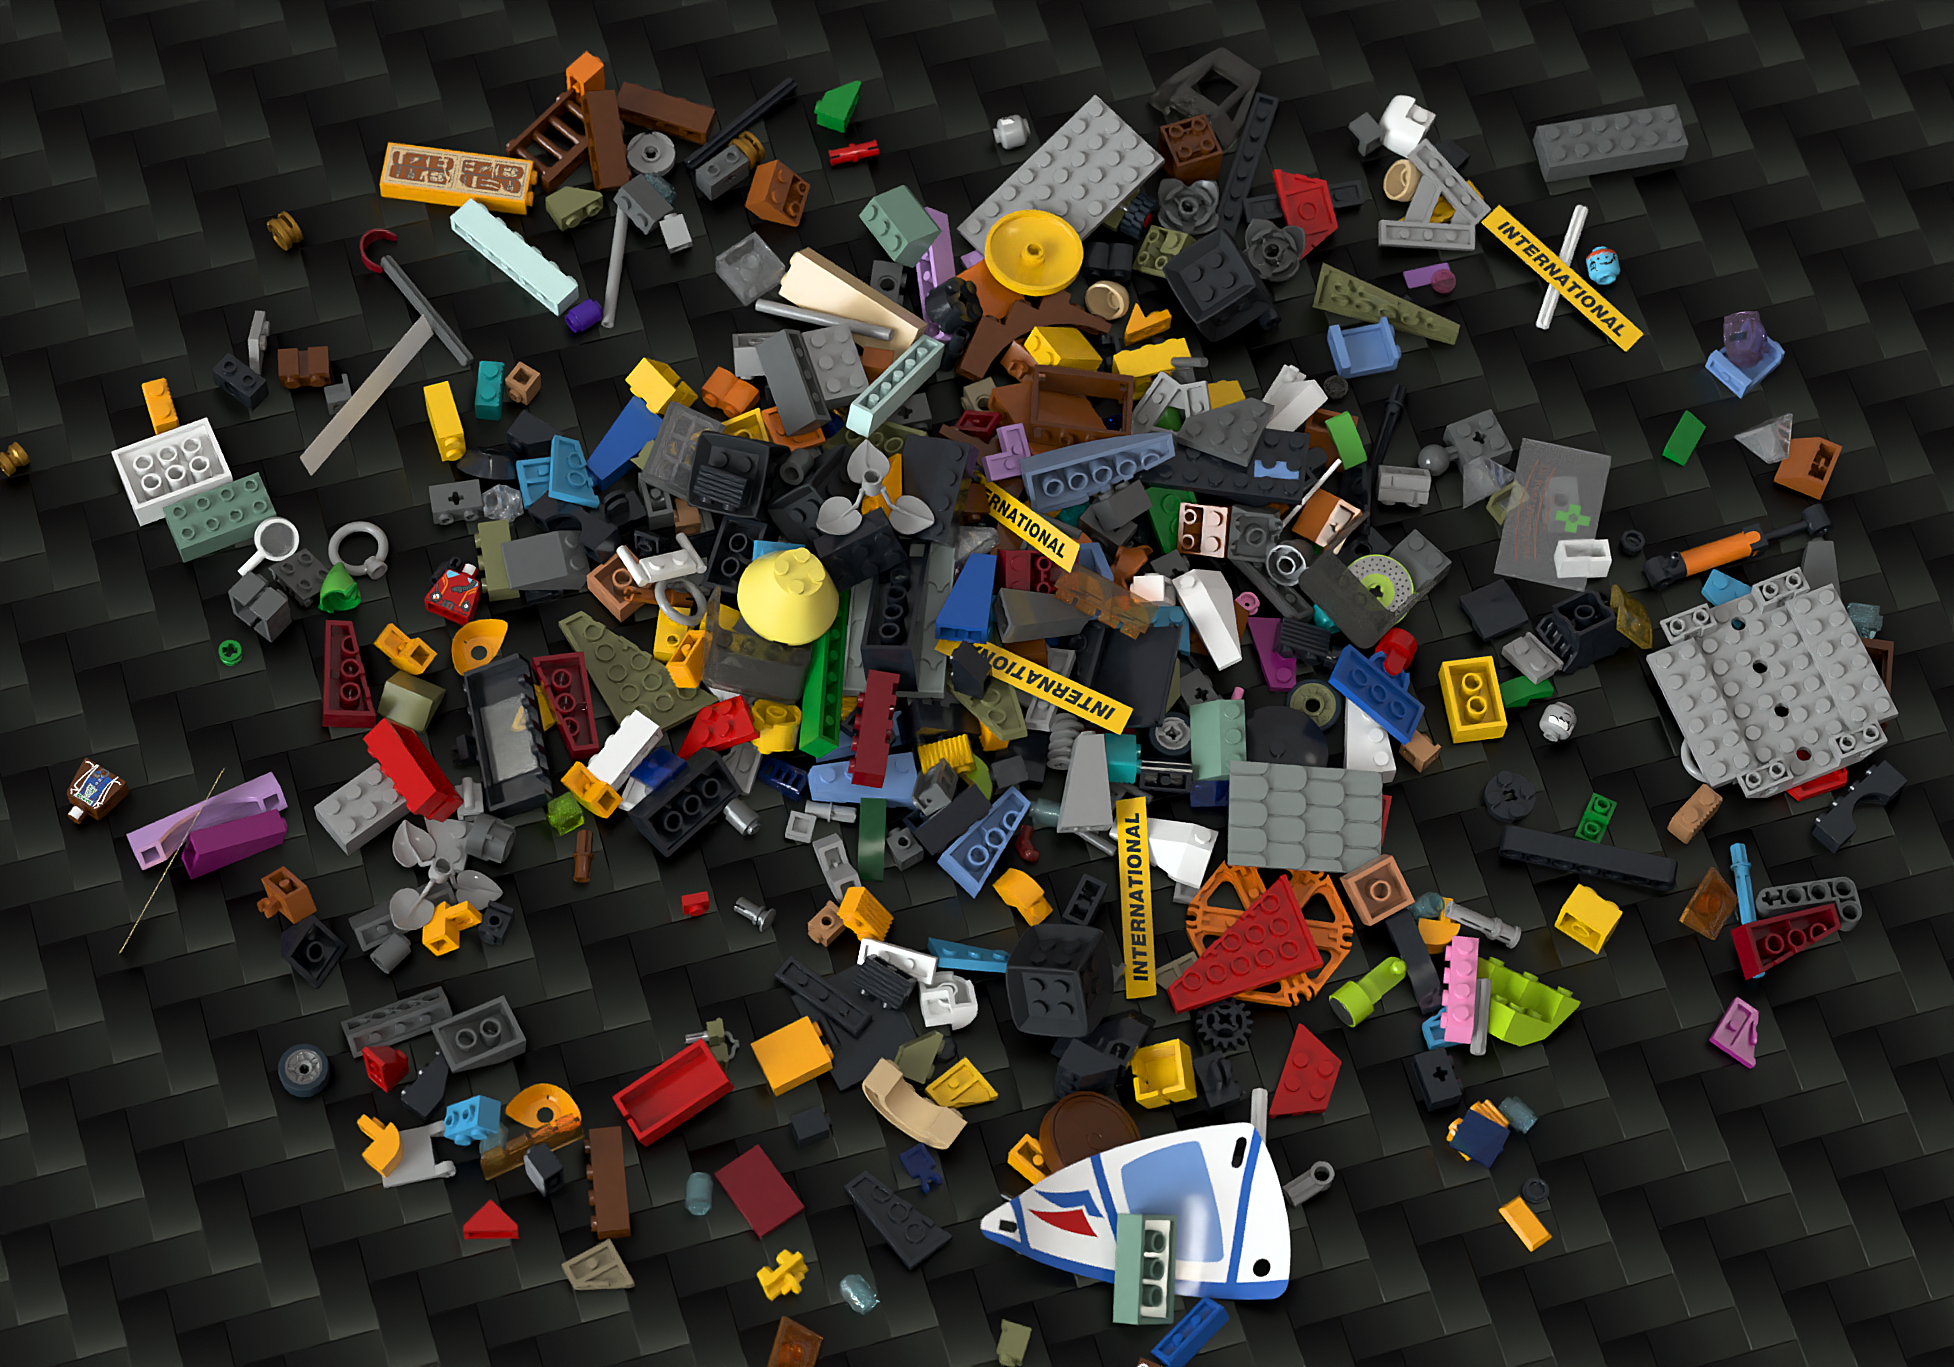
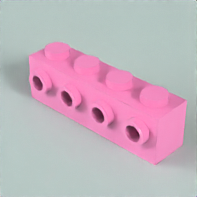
M1453 936L1451 946L1446 945L1445 961H1449V968L1445 967L1443 983H1448V989L1443 990L1442 1005L1446 1006V1013L1442 1012L1440 1028H1445L1444 1041L1471 1043L1474 1024L1479 938Z

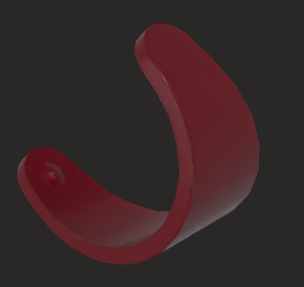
M380 228L368 230L363 234L360 240V252L362 261L369 270L382 273L384 269L367 258L365 255L367 246L378 239L396 241L397 235Z

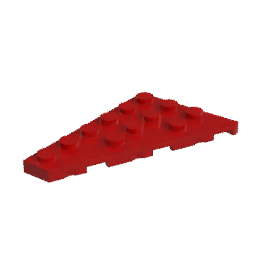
M1281 875L1230 928L1223 932L1218 940H1215L1201 954V957L1191 967H1188L1179 979H1176L1168 987L1167 992L1176 1015L1323 966L1324 963L1287 875Z

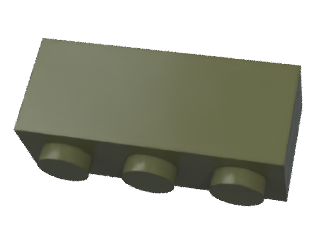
M508 519L478 523L479 533H474L476 548L482 549V555L478 556L480 571L485 570L486 578H481L483 593L489 594L490 602L519 598V590H510L500 547L502 543L511 541Z

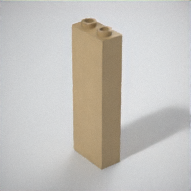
M809 247L794 253L790 260V270L785 273L780 282L782 287L779 294L800 308L893 329L894 336L891 341L851 332L854 342L863 348L867 346L893 350V363L925 333L929 325Z

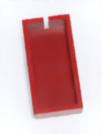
M384 717L363 738L369 746L367 748L368 752L381 763V771L395 783L393 788L401 796H404L407 800L406 806L413 814H421L429 820L434 819L443 823L464 803L459 793L412 728Z
M700 1038L612 1098L623 1116L627 1119L638 1140L647 1147L735 1089L709 1045Z

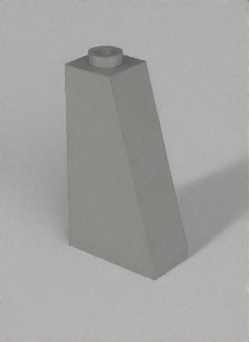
M1095 731L1081 732L1073 741L1057 824V833L1107 831L1113 825L1104 734H1096Z

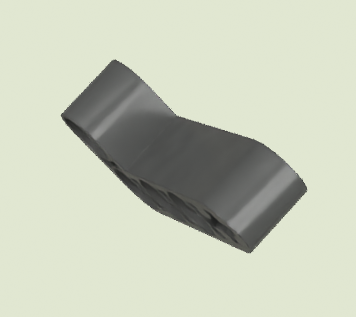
M1847 877L1765 888L1759 892L1754 902L1756 915L1762 919L1834 903L1841 924V929L1839 930L1842 931L1853 930L1862 916V908L1856 886ZM1836 889L1845 891L1847 895H1840ZM1811 893L1819 894L1822 899L1814 898ZM1787 897H1793L1797 903L1788 901ZM1843 913L1850 914L1853 919L1845 918Z

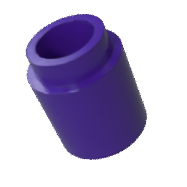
M588 298L569 310L565 320L574 333L578 331L583 332L602 319L603 309L596 300L592 301Z

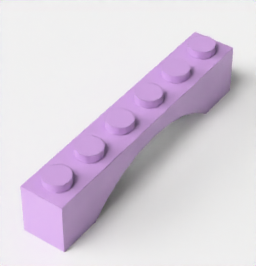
M269 772L209 798L206 802L202 801L126 835L142 870H145L167 860L179 848L182 841V844L187 841L190 832L274 809L280 811L288 806L281 787L273 773Z

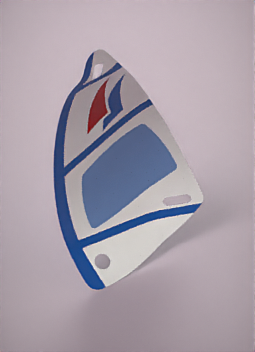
M1249 1123L1226 1124L1180 1131L1137 1141L1099 1153L1043 1179L1018 1197L986 1215L981 1222V1230L988 1239L1004 1244L1027 1257L1075 1274L1114 1283L1118 1213L1178 1215L1174 1294L1195 1297L1207 1296L1220 1299H1273L1282 1295L1288 1285L1290 1234L1285 1203L1267 1148L1256 1128ZM1239 1137H1245L1247 1139V1146L1243 1163L1239 1168H1233L1231 1161L1236 1140ZM1000 1219L1015 1222L1017 1224L1016 1232L1000 1231ZM1265 1258L1271 1264L1270 1272L1264 1277H1257L1253 1272V1265L1258 1259Z

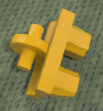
M784 1250L776 1259L780 1267L773 1271L767 1266L757 1273L764 1291L771 1301L781 1293L787 1294L790 1290L796 1294L802 1291L799 1283L805 1278L803 1274L808 1271V1268L803 1261V1256L798 1251L793 1254L788 1250Z

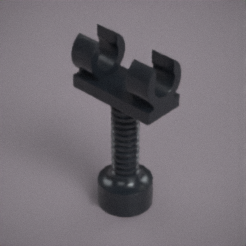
M1113 334V336L1103 335L1098 338L1099 349L1101 351H1108L1114 348L1115 355L1124 350L1133 351L1145 346L1140 344L1122 348L1119 344L1118 334ZM1163 336L1153 338L1150 344L1164 343ZM1113 357L1103 359L1104 372H1111Z

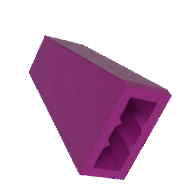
M277 809L190 832L181 857L190 879L197 878L281 844L288 831L286 820L280 816Z

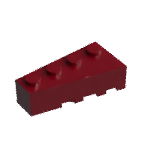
M326 620L322 726L374 728L376 714L372 706L352 621Z
M584 651L533 657L531 669L571 760L591 759L593 755L598 754L599 744Z
M869 669L864 692H859L857 707L861 708V713L856 714L854 729L858 730V736H853L851 751L855 752V758H850L848 773L852 774L851 784L882 789L890 747L888 742L891 737L892 719L897 699L895 694L900 674Z
M1832 903L1746 923L1731 930L1745 980L1763 973L1841 929V924L1835 905Z

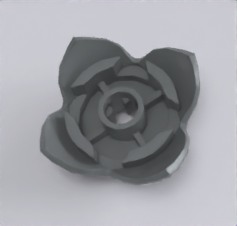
M1175 178L1162 179L1158 190L1160 205L1158 220L1164 228L1187 233L1193 237L1210 232L1217 227L1219 215L1215 213V210L1219 203V190L1216 181L1199 180L1191 186H1186L1181 180Z
M1252 219L1246 230L1245 241L1247 247L1243 253L1249 259L1261 279H1264L1266 282L1288 280L1295 275L1300 266L1299 260L1306 245L1304 229L1295 225H1287L1283 229H1279L1271 221ZM1273 252L1277 255L1275 257H1270L1269 253Z

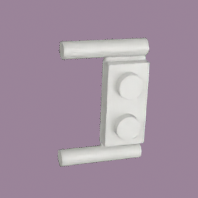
M679 533L676 536V540L683 550L640 559L639 564H636L625 546H620L617 549L618 555L639 587H643L647 583L685 576L695 572L701 574L707 569L684 533Z

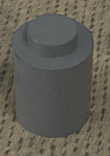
M802 448L793 450L780 468L782 479L791 485L800 484L814 465L812 454Z
M392 933L370 957L382 971L389 974L411 953L409 947L411 942L401 933L399 935Z

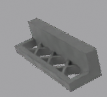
M440 986L342 1021L341 1025L347 1037L352 1055L356 1058L363 1055L362 1050L366 1046H389L431 1031L432 1025L451 1018L453 1015L444 991Z

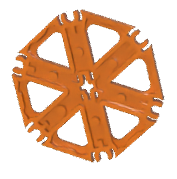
M1224 860L1189 903L1187 915L1195 916L1196 920H1186L1185 932L1198 959L1206 950L1202 941L1206 935L1222 936L1223 932L1230 928L1266 891L1257 871L1258 867L1229 865L1227 867ZM1288 870L1293 875L1289 882L1301 910L1314 894H1322L1325 896L1334 914V923L1305 919L1317 949L1326 950L1330 953L1331 960L1314 979H1309L1306 973L1279 981L1281 990L1278 993L1248 991L1232 996L1231 999L1234 997L1236 1000L1291 1007L1292 1003L1295 1006L1299 1004L1298 994L1305 995L1307 1001H1310L1312 993L1315 998L1350 953L1349 949H1351L1352 943L1345 942L1342 937H1352L1353 934L1351 920L1329 875L1321 881L1324 872L1312 874L1310 871ZM1229 881L1234 885L1245 911L1210 907L1207 905V900L1222 882Z

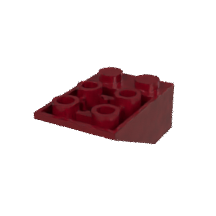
M997 549L996 596L1001 588L1078 597L1079 594L1071 590L1079 592V551L1076 555L1073 569H1071L1069 574L1068 571L1039 550Z

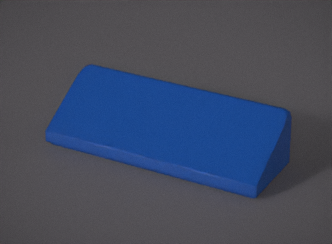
M1205 1296L1161 1340L1151 1353L1166 1367H1183L1229 1320L1224 1307Z

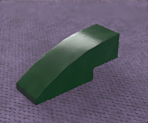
M861 797L857 870L860 881L883 882L886 798Z

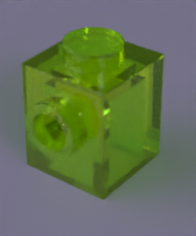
M570 791L547 803L548 813L546 817L551 826L558 829L561 836L584 824L583 811Z

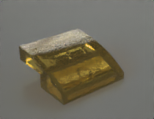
M1617 584L1612 585L1610 607L1618 614L1616 629L1642 649L1652 648V627L1644 605Z

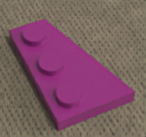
M1248 617L1246 626L1251 633L1252 643L1257 650L1269 691L1289 692L1296 685V658H1284L1277 652L1272 651L1276 626L1281 619Z

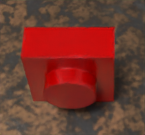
M707 891L681 896L684 915L698 916L709 910Z

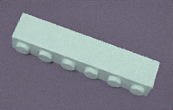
M470 198L450 217L452 230L557 316H560L579 298L578 284L574 278L564 275L553 261L548 262L542 257L541 252L536 247H530L519 233L510 231L504 221L499 217H493L482 203L477 204Z
M923 334L851 403L846 427L868 438L940 367L945 344Z

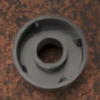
M1301 539L1282 541L1269 552L1266 559V568L1271 578L1284 586H1293L1301 582L1309 575L1315 560L1313 545Z
M481 812L470 830L465 848L466 854L485 861L492 860L501 864L502 861L504 862L512 849L516 836L515 827L504 823L502 819Z

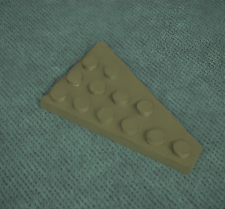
M579 611L559 621V627L573 651H584L587 674L619 729L623 719L627 715H632L637 710L660 726L663 733L697 716L701 708L719 702L716 695L712 696L701 689L700 685L696 688L676 687V683L673 682L674 680L669 675L670 672L667 671L668 668L655 660L648 652L641 651L638 646L629 640L609 631L605 625L594 621L591 616L583 611Z
M994 623L991 640L987 642L1003 648L996 624ZM948 656L946 689L1001 741L1027 737V728L1015 687L993 677V682L983 700L954 691V683L951 679L953 667L952 663H950V656Z

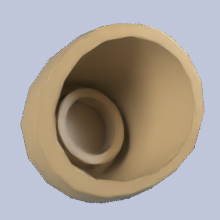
M1409 159L1397 161L1391 166L1385 176L1384 190L1386 195L1392 200L1411 201L1423 173Z
M1098 281L1087 290L1085 302L1092 315L1098 314L1106 318V320H1116L1126 314L1129 307V294L1125 287L1116 282Z

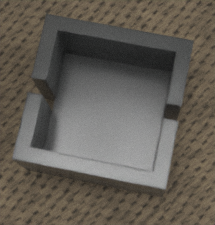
M249 570L228 591L233 613L249 626H252L259 618L262 619L254 627V630L272 643L292 622L291 609L287 601L288 597L281 590L277 589L275 591L273 588L268 587L269 582L262 575L258 574L256 576Z

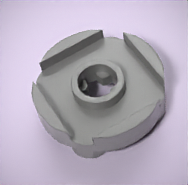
M653 132V134L645 135V133H641L635 136L628 144L627 163L637 175L642 174L648 180L654 181L672 169L675 162L674 146L672 141L664 134ZM656 152L655 158L649 159L645 153L651 154Z

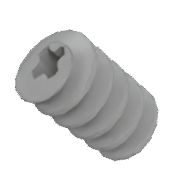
M1059 713L1055 715L1051 727L1052 733L1049 738L1048 761L1046 763L1052 769L1068 770L1073 741L1080 735L1079 731L1084 729L1083 724L1077 722L1078 717L1073 714Z

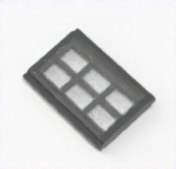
M670 401L640 479L687 501L689 475L698 438L704 430L723 433L725 425L680 403Z

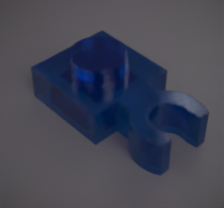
M922 1142L899 1155L900 1161L913 1180L918 1177L922 1179L921 1187L926 1193L930 1192V1187L927 1184L928 1180H935L938 1186L942 1185L941 1176L937 1172L931 1171V1169L936 1167V1163Z

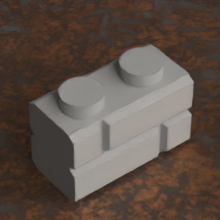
M1379 465L1375 488L1377 500L1386 505L1403 502L1410 507H1419L1420 504H1427L1431 483L1429 469Z

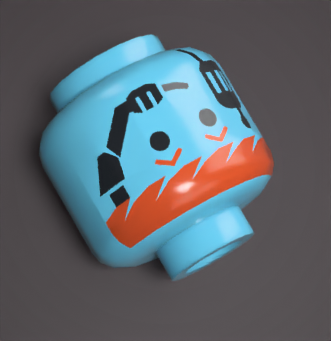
M1597 247L1587 256L1586 264L1591 280L1604 285L1612 283L1619 275L1620 265L1615 251L1606 247Z

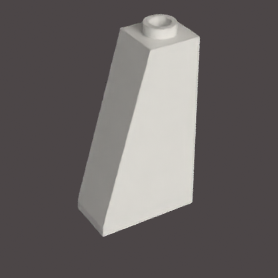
M1315 380L1283 383L1267 402L1275 405L1266 428L1293 432L1326 402L1328 397Z

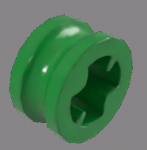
M227 640L220 645L219 655L225 665L234 666L242 660V648L237 641ZM234 649L235 653L231 657H227L226 652Z

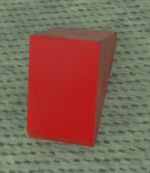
M492 1200L463 1226L465 1239L519 1238L518 1225Z

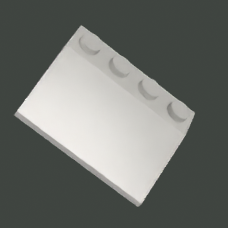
M207 417L111 452L140 526L165 518L163 507L233 482L232 474Z

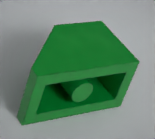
M854 81L827 91L823 100H818L814 113L817 114V124L844 133L861 96L862 82Z

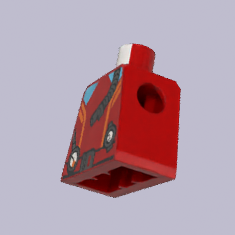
M465 564L460 573L451 569L446 570L424 599L426 610L463 626L472 622L481 596V584L475 580L478 569L471 564Z

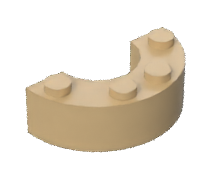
M881 1058L862 1084L863 1091L868 1100L886 1119L914 1139L934 1148H948L967 1123L963 1120V1115L954 1108L949 1109L946 1106H936L930 1099L920 1097L915 1093L914 1087L905 1082L903 1073L899 1071V1066L889 1059Z

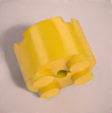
M765 697L755 701L750 713L755 719L753 724L755 729L760 732V738L750 742L757 746V750L760 753L771 754L772 751H793L795 749L802 717L801 710L795 704L789 701L787 705L779 703L780 699L775 697Z

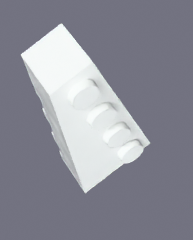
M1345 696L1343 769L1383 772L1382 783L1393 782L1396 766L1387 730Z

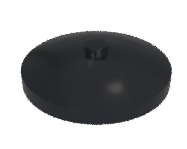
M1266 706L1245 715L1247 762L1327 767L1328 747L1324 734L1319 726L1303 712L1286 706Z

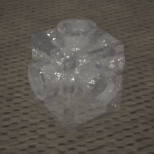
M498 484L481 494L485 517L494 520L508 519V523L514 521V518L524 513L519 490L510 488L507 485Z

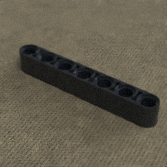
M1506 826L1503 828L1499 850L1501 856L1509 859L1658 890L1670 891L1675 888L1678 862L1666 857L1517 826Z

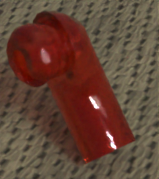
M1022 825L1015 848L1021 858L1034 862L1039 857L1038 850L1034 849L1030 842L1034 828L1029 825Z

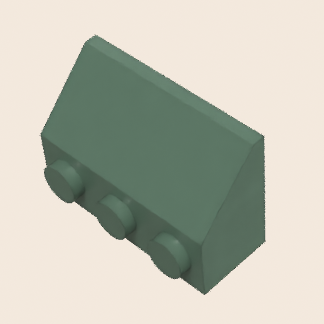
M905 185L873 197L859 215L893 261L914 268L942 232Z
M1215 700L1191 705L1189 710L1192 782H1229L1230 761L1247 762L1244 700Z

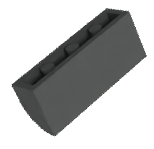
M783 329L755 347L787 437L807 434L832 421L799 330Z

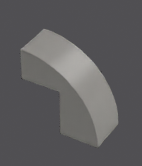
M835 833L816 840L812 844L827 883L836 900L841 905L848 887L862 886L858 873L848 862L842 839Z

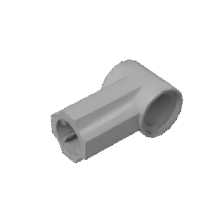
M1320 1161L1315 1163L1310 1170L1282 1187L1285 1198L1295 1208L1318 1192L1327 1190L1333 1181L1334 1170L1327 1162ZM1322 1171L1327 1174L1328 1179L1326 1181H1319L1315 1178L1314 1174Z

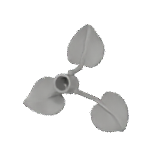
M866 439L855 449L847 465L850 479L855 483H862V488L859 489V495L855 504L852 505L850 500L845 497L835 496L828 499L819 510L816 525L820 530L833 535H845L855 531L862 522V515L856 509L859 507L863 495L866 494L873 497L879 493L883 494L889 508L893 510L889 515V522L892 528L899 533H917L932 526L935 520L929 507L916 497L909 495L901 496L898 498L896 506L892 503L886 487L882 486V480L890 470L889 461L881 451Z
M404 820L398 827L392 847L396 860L404 867H413L417 863L421 867L430 865L431 867L428 871L430 881L421 895L411 888L400 889L393 895L390 901V913L393 924L397 928L416 930L425 926L434 914V905L424 898L434 883H444L448 878H450L452 887L458 889L455 893L457 903L468 900L478 911L487 908L489 900L496 901L502 896V890L494 881L474 870L460 872L456 883L452 860L446 856L432 858L435 854L436 845L433 838L427 832L412 825L407 820Z

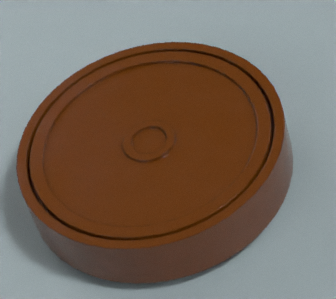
M1078 1091L1063 1097L1046 1113L1039 1133L1043 1157L1053 1174L1091 1156L1142 1140L1133 1119L1118 1103L1102 1094L1091 1091Z

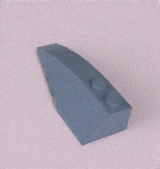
M1157 432L1080 443L1018 460L1031 510L1045 514L1082 504L1090 500V496L1100 491L1102 493L1111 489L1110 486L1121 480L1127 481L1134 477L1133 474L1143 469L1148 470L1174 457L1175 450L1172 433Z

